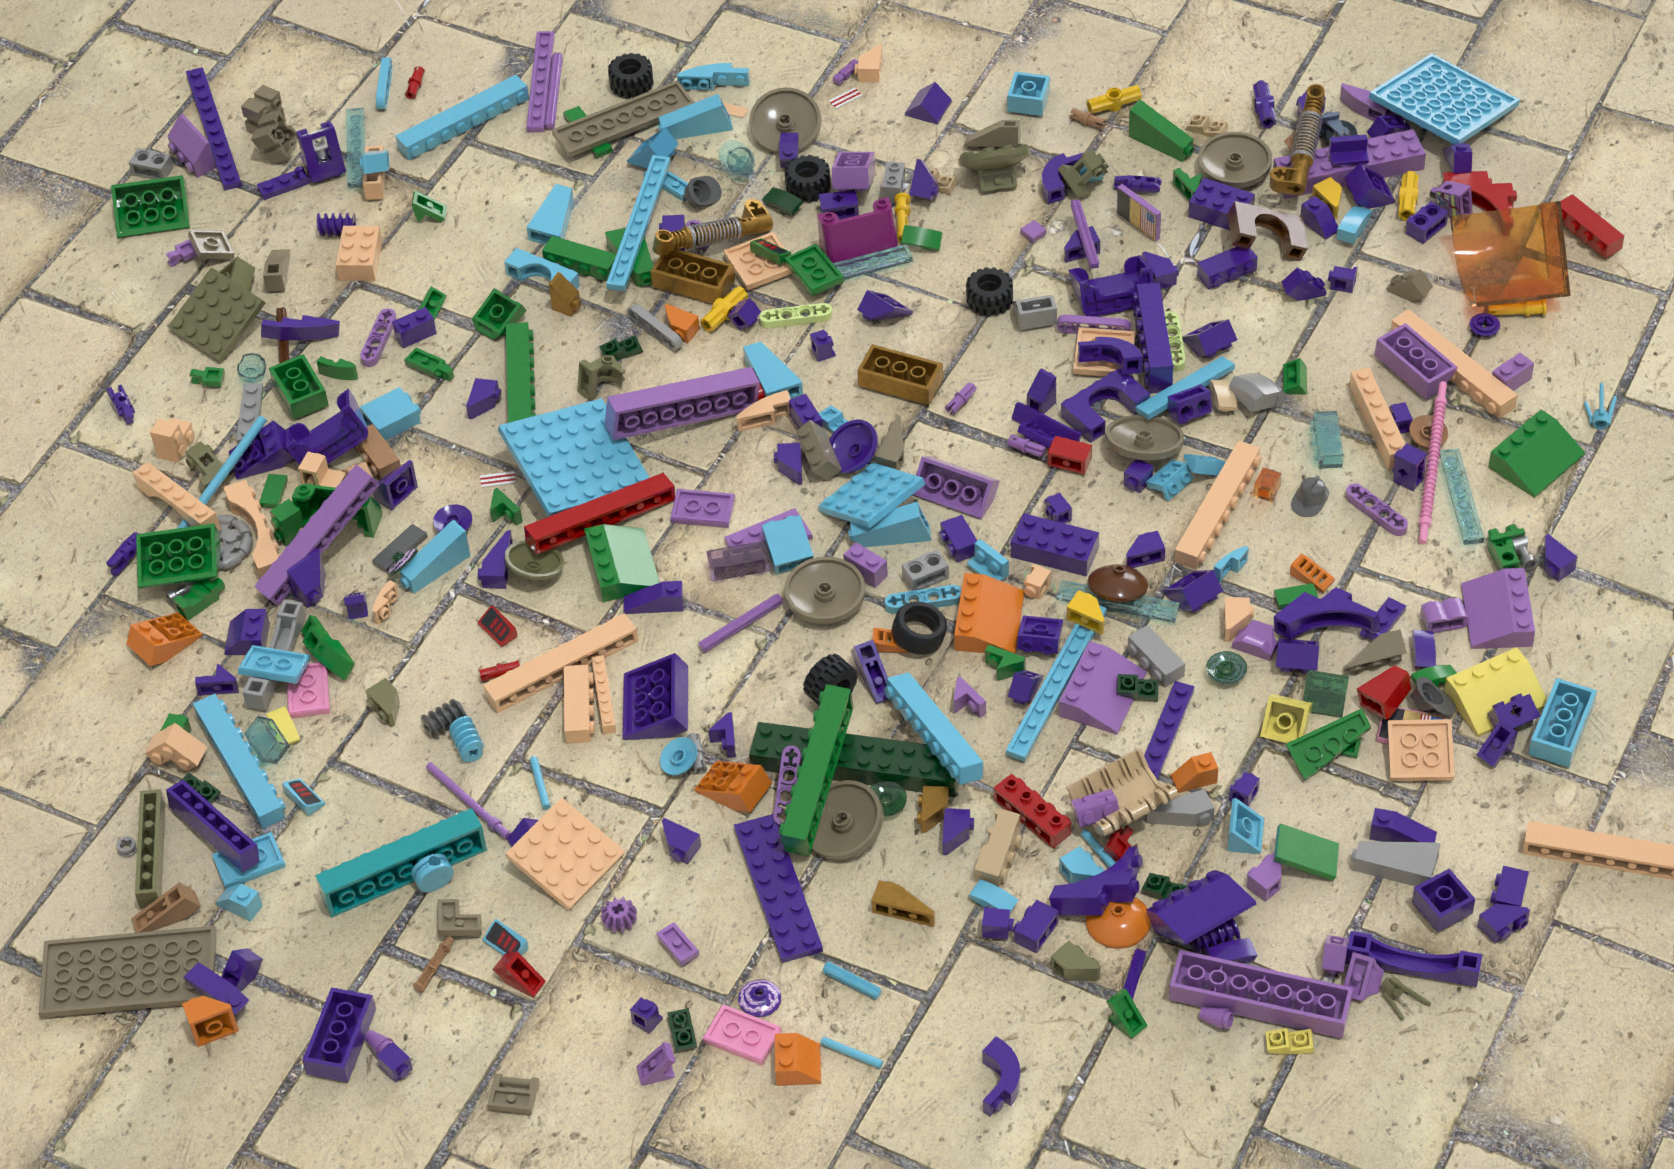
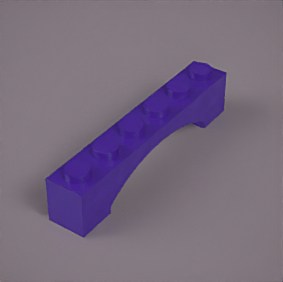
M1350 931L1345 963L1350 964L1352 954L1356 952L1375 958L1379 967L1385 971L1477 987L1482 954L1461 950L1460 953L1446 955L1416 953L1382 943L1374 939L1371 934Z

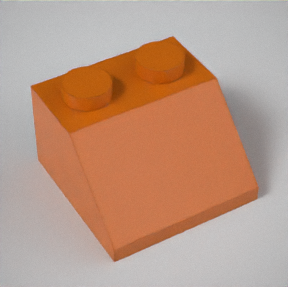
M205 996L192 998L182 1003L197 1047L239 1032L230 1004Z
M799 1033L775 1034V1074L777 1086L821 1084L820 1043Z

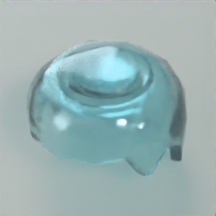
M244 354L241 361L237 364V374L245 382L255 383L260 381L265 375L266 362L260 354Z

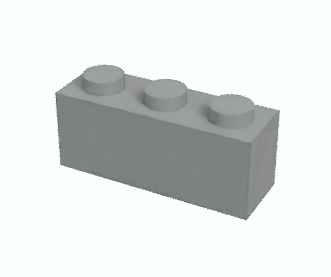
M1148 625L1128 636V652L1140 661L1141 666L1147 669L1153 678L1159 680L1165 688L1185 676V663Z

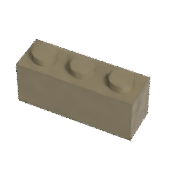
M809 420L796 431L814 474L829 481L842 470L823 427Z

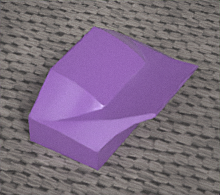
M1252 620L1245 628L1239 630L1232 643V649L1271 661L1278 647L1273 626L1257 620Z
M1353 952L1344 986L1353 988V999L1364 1001L1368 996L1378 994L1384 970L1379 967L1375 958Z

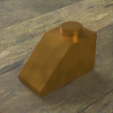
M557 272L548 284L552 310L572 317L581 307L580 294L562 273Z

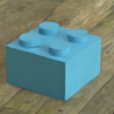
M1015 72L1007 95L1008 112L1043 116L1050 94V76Z

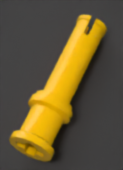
M898 193L894 197L896 203L894 213L897 216V240L900 243L902 241L904 225H908V216L911 213L909 207L911 197L907 193Z
M1545 298L1541 301H1529V299H1526L1523 303L1487 304V313L1494 316L1524 314L1527 317L1530 314L1546 316L1547 312Z

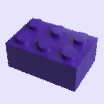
M1203 178L1189 201L1188 217L1230 230L1227 213L1233 203L1237 201L1254 205L1255 194Z

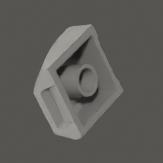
M1257 373L1233 376L1229 385L1230 390L1251 413L1272 407H1281L1286 396L1276 383Z

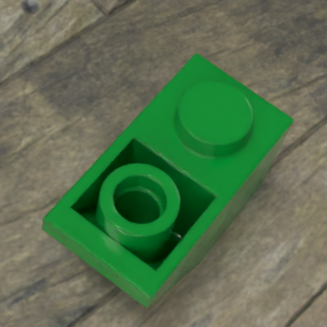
M290 499L270 510L272 518L270 522L275 530L273 533L274 537L286 547L293 541L303 524L300 509Z

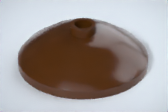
M1112 564L1099 567L1091 572L1088 577V587L1092 593L1100 598L1115 602H1128L1137 600L1147 593L1148 581L1141 572L1132 567Z

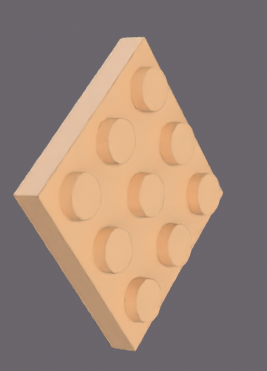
M774 232L723 250L724 257L728 263L734 265L735 273L747 291L793 274L784 262L779 265L750 251V242L760 238L785 249Z
M1079 327L1073 374L1107 376L1110 372L1120 368L1118 365L1108 361L1078 362V342L1095 341V337H1113L1135 345L1136 331Z
M1452 719L1388 720L1390 781L1454 780Z

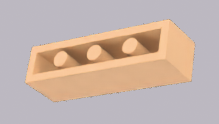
M589 665L564 666V732L566 744L591 742V734L595 733L594 721H591V717H595L594 705H591V701H594V689H591V685H594V674L590 673Z

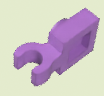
M190 239L174 246L175 251H170L166 254L169 258L167 263L171 267L176 266L181 259L185 262L197 256Z

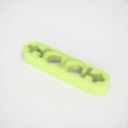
M819 303L764 310L760 313L759 317L762 327L776 328L826 322L832 318L833 313L830 304ZM805 312L810 314L806 317L801 316ZM784 315H791V316H792V317L789 318V319H784V318H782V316H784Z
M1168 311L1165 312L1168 333L1174 332L1177 334L1176 336L1168 335L1170 347H1179L1178 350H1171L1173 371L1178 372L1185 368L1186 358L1178 314ZM1176 357H1178V363L1174 361Z

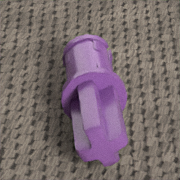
M967 383L960 392H956L955 397L945 406L946 411L954 415L962 405H966L967 400L977 390L975 385Z
M1013 434L1010 435L1007 442L1009 447L1019 449L1024 454L1028 452L1041 457L1044 456L1046 451L1045 446L1031 442L1029 438L1023 439Z

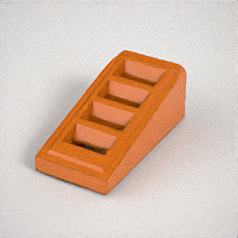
M1302 553L1290 566L1291 576L1306 584L1313 583L1315 589L1322 593L1335 581L1332 575Z
M873 628V641L878 652L910 653L902 649L895 642L892 630Z

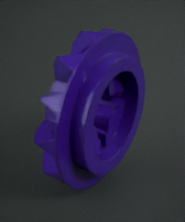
M1480 313L1471 318L1469 323L1470 331L1474 332L1475 336L1481 335L1482 338L1484 336L1491 338L1492 335H1497L1498 330H1500V321L1494 315ZM1484 323H1486V325H1487L1486 328H1482V326L1484 325Z

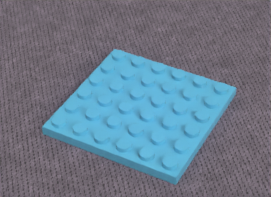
M1432 53L1372 90L1369 94V99L1403 116L1406 120L1416 123L1421 128L1429 130L1436 136L1442 137L1453 145L1463 143L1519 106L1520 99Z
M602 398L502 424L498 427V432L548 517L650 478L626 438L612 440L605 426L606 404Z

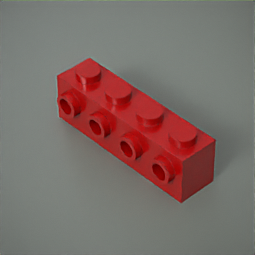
M1572 194L1556 203L1554 213L1556 220L1561 222L1605 259L1623 248L1625 235Z
M1011 773L993 788L994 801L1005 810L1020 814V822L1051 848L1054 849L1071 835L1070 819L1058 812L1053 804L1047 803L1042 799L1037 791L1031 790L1026 786L1021 778H1017Z

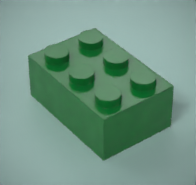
M304 354L269 368L272 383L294 420L329 406L326 391Z

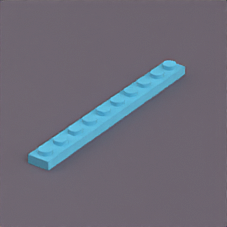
M652 155L606 283L607 289L626 290L671 163L670 157Z
M1100 606L1103 617H1105L1107 608ZM1075 624L1006 749V756L1023 762L1026 761L1070 681L1089 641L1093 639L1096 632Z

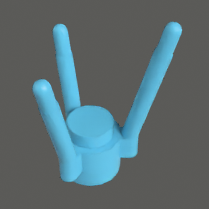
M1600 383L1599 409L1595 410L1593 415L1588 402H1584L1589 417V424L1593 425L1596 429H1605L1608 425H1611V417L1617 396H1613L1609 412L1607 413L1604 409L1603 383Z

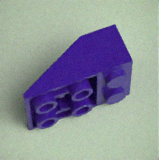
M273 420L260 430L235 465L236 479L239 480L280 469L294 459L286 449L285 429ZM235 446V447L232 448L230 451H228V452H229V456L231 455V453L234 451V449H235L237 446Z

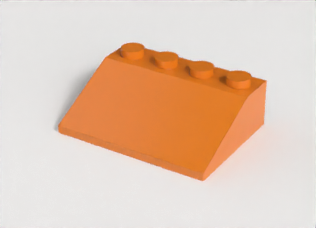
M964 573L954 633L955 651L985 653V649L989 644L1016 654L1024 590L985 574Z

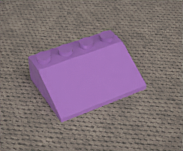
M1524 568L1502 569L1461 583L1464 608L1468 615L1467 627L1471 649L1533 647L1535 627Z
M1089 641L1059 701V717L1117 735L1134 701L1132 698L1117 694L1118 674L1139 675L1138 679H1144L1147 671L1113 649Z

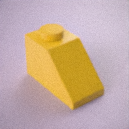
M1329 177L1313 185L1312 197L1316 196L1328 205L1334 219H1337L1342 187L1338 182Z
M1078 590L1067 605V620L1103 635L1104 617L1097 598L1089 593Z

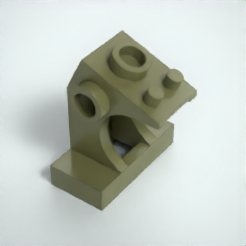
M1094 150L1084 152L1073 166L1063 164L1058 170L1077 197L1087 198L1091 194L1087 188V182L1093 176L1096 178L1103 173H1108L1107 168L1109 166L1107 163L1104 164L1106 161L1100 153L1096 155ZM1085 166L1088 170L1081 176L1079 172Z
M605 355L591 363L584 359L579 362L577 392L591 401L596 398L597 384L601 381L603 383L613 382L622 387L623 381H625L623 376L625 369H622L621 364L616 361L614 356Z
M200 441L185 451L187 457L185 461L190 471L197 468L202 474L203 478L199 480L198 488L203 493L223 464L214 455L211 446L205 445ZM208 459L211 464L205 467L202 462L204 463ZM235 466L230 471L228 476L234 473Z

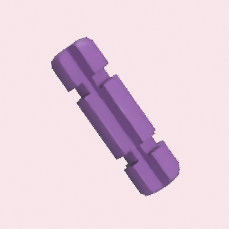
M852 59L849 64L833 76V82L840 85L854 73L855 64H858V61Z

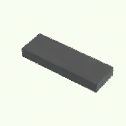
M411 524L372 559L373 565L388 573L391 564H397L404 557V555L401 556L402 553L404 554L408 550L411 552V549H415L427 538V532Z

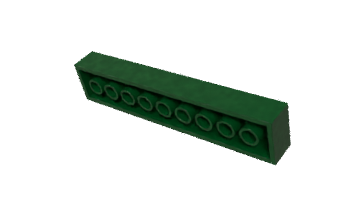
M758 722L749 753L750 764L761 765L766 772L779 773L783 750L793 745L802 754L804 747H808L809 741L807 737L810 728ZM847 733L832 780H852L869 786L923 793V786L948 787L950 797H956L958 782L951 777L945 766L941 765L937 756L932 754L927 744ZM791 751V754H787L790 759V765L785 764V766L796 768V766H793L792 761L797 755H795L794 751ZM787 771L785 773L788 775H795L793 771Z

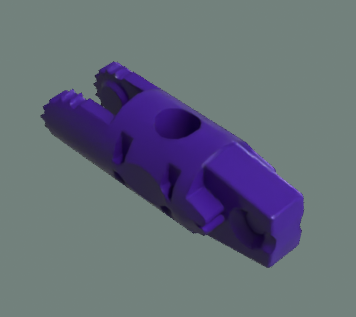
M1133 175L1115 176L1114 189L1123 184L1133 192L1157 193L1160 191L1162 179L1159 177Z
M122 384L118 385L117 393H114L112 387L106 388V392L118 416L123 418L126 425L133 424V413H135V410Z
M134 532L124 540L109 560H107L106 564L109 568L111 567L110 572L113 576L120 574L137 554L136 534L139 533Z

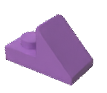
M958 677L954 694V713L967 706L970 712L975 713L981 718L986 714V701L964 679Z
M663 1042L636 1066L641 1085H649L675 1077L672 1068L675 1058L670 1043Z

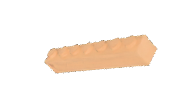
M604 655L591 657L603 734L616 733Z

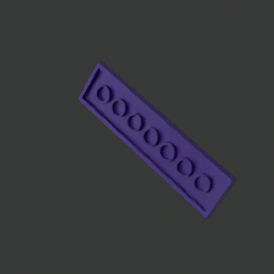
M774 814L734 824V830L782 963L821 953L823 952V946L789 853L785 852L784 844L781 843L780 828L774 820Z

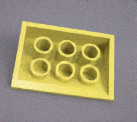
M1517 647L1446 678L1444 693L1453 701L1457 711L1477 737L1494 729L1487 715L1488 712L1493 710V705L1501 701L1507 704L1511 702V697L1520 693L1522 696L1530 694L1537 710L1543 709L1547 702V698L1528 660Z

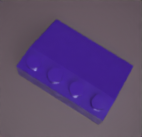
M676 653L624 673V740L666 738L688 731V665Z
M1213 870L1208 872L1206 877L1190 882L1188 887L1172 892L1170 897L1154 902L1152 907L1146 909L1155 933L1186 945L1257 905V903L1228 874Z

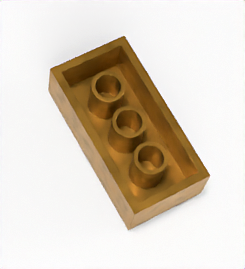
M679 249L672 250L666 256L660 255L652 268V286L714 303L718 298L723 299L734 284V265Z
M872 344L857 370L858 386L930 405L943 381V363Z

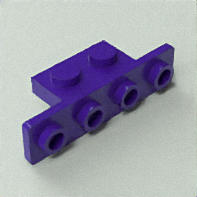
M1021 402L1015 404L1012 419L1020 423L1017 432L1024 435L1026 439L1034 440L1040 443V445L1045 446V448H1050L1055 436L1080 442L1082 436L1080 432Z

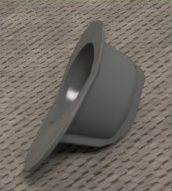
M711 176L696 177L689 181L685 187V195L682 198L687 199L693 206L714 204L721 198V187L718 181Z
M1319 475L1304 479L1292 498V510L1299 516L1311 517L1318 514L1329 497V490Z
M1426 677L1417 679V687L1410 697L1420 710L1430 713L1438 711L1446 716L1455 714L1456 707L1453 701L1437 688L1431 680Z

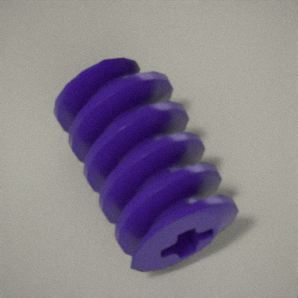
M317 213V230L321 236H325L326 233L328 236H332L333 233L335 236H339L340 232L342 235L343 226H356L355 213L352 218H350L349 213H346L345 218L342 217V213H339L338 218L335 217L334 213H332L331 218H328L327 213L324 214L323 218H321L320 213Z
M1232 918L1194 939L1193 944L1197 953L1200 954L1202 946L1206 951L1209 948V944L1215 946L1218 941L1220 944L1224 943L1225 939L1232 941L1234 936L1237 939H1241L1240 931Z

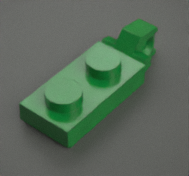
M415 348L404 359L406 365L433 377H442L448 381L455 377L453 369L446 364L444 359L419 348Z

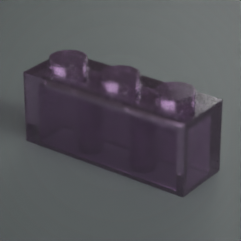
M765 541L706 551L711 581L770 571Z

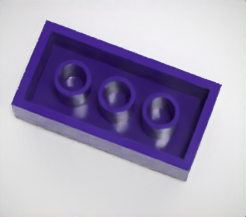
M1023 513L1011 540V558L1087 577L1099 549V532Z
M331 987L302 1060L306 1075L349 1082L364 1043V1036L369 1030L376 1011L373 995Z

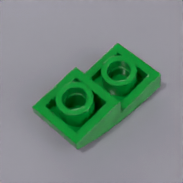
M904 225L901 243L902 245L918 246L922 249L940 251L943 233L932 229Z
M322 356L316 361L319 374L339 380L358 379L356 365L350 361L340 358L335 363L333 360Z
M1438 665L1416 671L1411 674L1410 678L1416 684L1418 678L1426 677L1438 687L1439 682L1445 684L1446 678L1457 672L1451 665Z

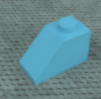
M244 884L227 887L215 902L217 906L248 921H251L263 906L259 892Z

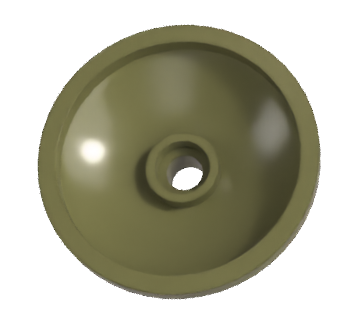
M519 541L510 545L505 551L504 561L507 567L516 575L528 580L542 581L551 579L561 573L564 566L563 556L555 548L536 555L526 541Z

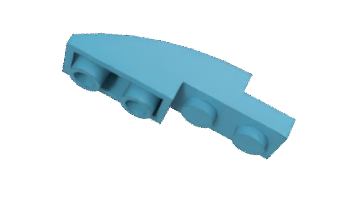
M732 63L703 65L677 74V80L685 90H714V85L749 86L750 84L749 68H732Z

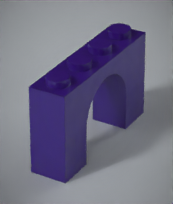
M1118 368L1104 378L1095 381L1089 387L1080 390L1071 398L1064 400L1061 403V417L1091 443L1105 434L1106 421L1091 408L1094 403L1106 399L1115 400L1123 404L1134 415H1137L1135 406L1149 399L1150 393L1129 374L1123 375L1121 369Z

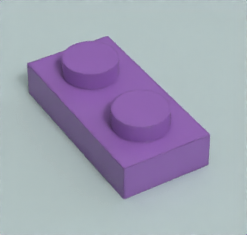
M674 922L656 933L658 940L681 966L699 956V950Z

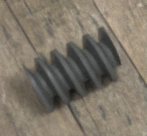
M451 699L449 704L443 703L442 708L436 707L435 712L429 711L428 716L425 714L421 715V723L428 736L432 739V732L439 736V729L446 732V725L450 727L453 721L467 716L460 702Z

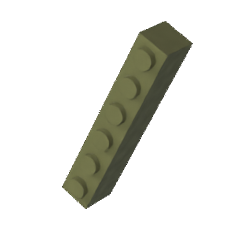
M161 789L140 791L135 896L139 908H146L162 895L166 803Z

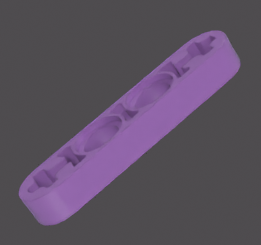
M386 308L380 311L360 354L361 362L366 367L375 366L382 355L393 331L392 321L397 320L393 309ZM380 329H386L383 333L377 332ZM374 342L380 343L378 346H371Z
M1061 315L1057 320V329L1062 333L1078 334L1079 327H1082L1080 324L1083 323L1089 325L1083 328L1131 330V323L1121 318ZM1099 325H1106L1108 328H1100Z
M1356 483L1348 485L1346 499L1391 534L1395 536L1406 534L1408 521L1362 485ZM1372 502L1375 505L1372 507H1368L1364 503ZM1387 513L1389 517L1383 518L1379 514Z
M793 745L786 747L782 752L774 808V820L779 826L782 823L779 816L783 815V808L779 807V805L786 807L787 803H791V800L788 802L782 801L781 794L785 791L791 792L793 784L796 785L798 780L796 778L799 765L801 766L802 762L800 750ZM791 751H794L795 755H797L792 761L793 766H796V768L785 766V764L790 765V759L787 754H791ZM787 771L795 773V778L792 781L784 780L783 776Z

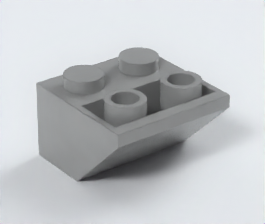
M1053 295L1012 301L1020 330L1057 324V307Z

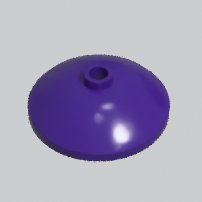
M860 419L848 421L837 428L830 437L829 441L842 469L839 473L849 474L856 472L867 465L874 456L878 445V435L875 428L869 422Z

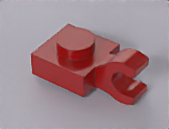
M1128 825L1125 826L1124 830L1119 827L1115 833H1112L1104 848L1116 862L1131 846L1127 841L1132 835L1133 830Z

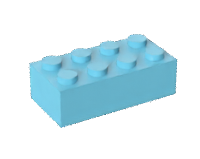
M1556 678L1532 736L1529 755L1570 767L1593 710L1597 690Z

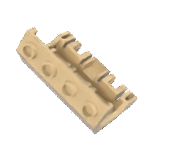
M1139 748L1066 786L1071 800L1082 799V797L1112 789L1117 797L1119 810L1106 816V820L1103 818L1095 822V824L1088 826L1089 829L1099 836L1103 835L1104 837L1111 834L1113 830H1118L1122 824H1129L1132 822L1131 820L1135 821L1150 813V810H1155L1156 806L1160 804L1165 805L1168 803V800L1172 801L1179 797L1173 785L1170 783L1163 785L1158 782L1150 770L1142 750Z

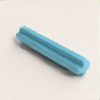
M826 962L824 965V974L873 999H878L881 995V988L831 962Z

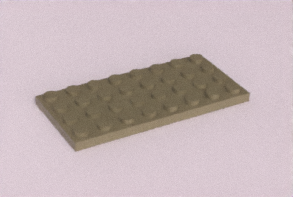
M205 926L44 941L39 1001L40 1018L179 1006L192 998L202 996L183 977L198 962L215 972L216 927Z

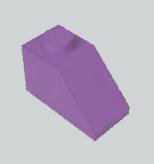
M1327 935L1322 969H1326L1327 973L1339 974V971L1344 972L1349 938Z

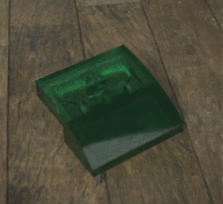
M1308 670L1303 701L1313 703L1311 713L1342 718L1349 676Z

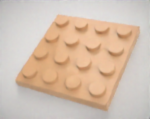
M561 798L506 852L505 857L569 911L624 855L625 851L566 800Z

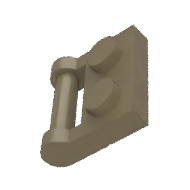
M495 1074L487 1104L488 1110L532 1114L540 1079L534 1077L531 1079L503 1077L502 1074ZM504 1085V1086H513V1087H523V1088H529V1090H525V1089H515V1088H505V1087H501V1086Z

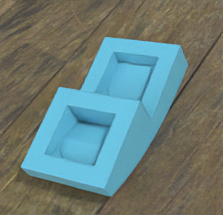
M832 405L819 412L824 427L832 434L842 424L848 422L844 419L843 412Z
M1244 546L1230 552L1214 565V573L1219 582L1222 581L1230 570L1236 573L1241 570L1248 561L1249 547Z
M981 879L968 895L983 908L989 906L990 908L1009 909L1010 912L1018 902L1017 898L1005 890Z

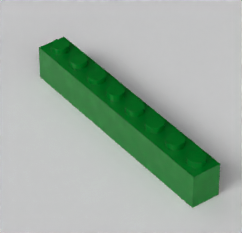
M528 322L506 324L508 423L536 416V413H533V410H536L535 399H532V396H536L535 385H532V382H535V373L531 371V368H535L534 357H531L534 354V344L531 343V341H534L533 329H529Z

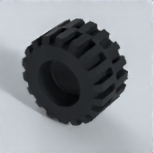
M625 53L622 56L615 57L616 59H613L611 64L608 65L610 88L619 97L634 98L649 92L653 87L652 85H654L652 64L644 55Z
M801 155L799 158H793V161H789L788 165H786L784 171L786 192L793 194L803 202L818 201L819 194L829 193V189H831L830 168L823 158L819 159V156Z
M984 267L982 270L978 269L977 272H972L966 282V302L968 307L973 309L974 313H979L981 316L987 315V317H991V315L997 316L999 313H1005L1006 309L1009 310L1013 301V282L1007 272L1004 273L1002 269L997 270L995 267Z
M829 654L821 658L810 669L803 683V691L820 706L819 695L821 691L825 690L826 684L851 689L852 692L857 683V670L841 656Z

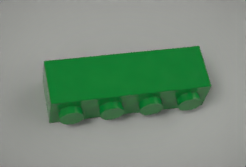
M551 236L542 249L545 260L557 263L579 274L604 281L608 280L617 255L555 236Z

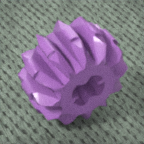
M614 896L613 902L606 901V906H603L601 909V921L605 924L607 930L612 929L614 933L618 930L624 933L625 928L632 929V924L637 921L636 907L633 906L631 900L626 901L624 896L620 900H617Z

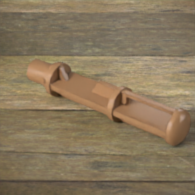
M447 936L444 942L439 944V948L430 962L425 965L421 976L417 982H414L413 987L419 992L425 991V987L433 974H436L437 968L446 954L451 951V945L454 942L451 936Z

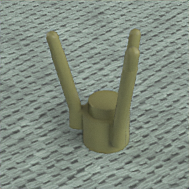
M1393 975L1387 976L1381 984V989L1384 990L1382 996L1388 1000L1401 1020H1404V1016L1392 999L1393 996L1397 998L1405 991L1426 1005H1431L1430 1001L1403 985Z

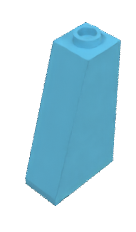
M719 94L660 116V124L658 125L659 131L666 128L674 139L733 130L731 117Z
M555 184L526 227L528 240L546 245L551 236L565 239L574 203L572 188Z
M762 342L743 347L744 360L748 367L753 368L764 390L765 397L788 390L791 399L803 395L801 379Z
M918 502L893 509L871 528L850 522L851 530H848L850 540L855 541V543L857 542L863 547L932 540L930 525Z
M451 521L399 570L401 585L414 594L469 558L470 551L466 531L456 521Z

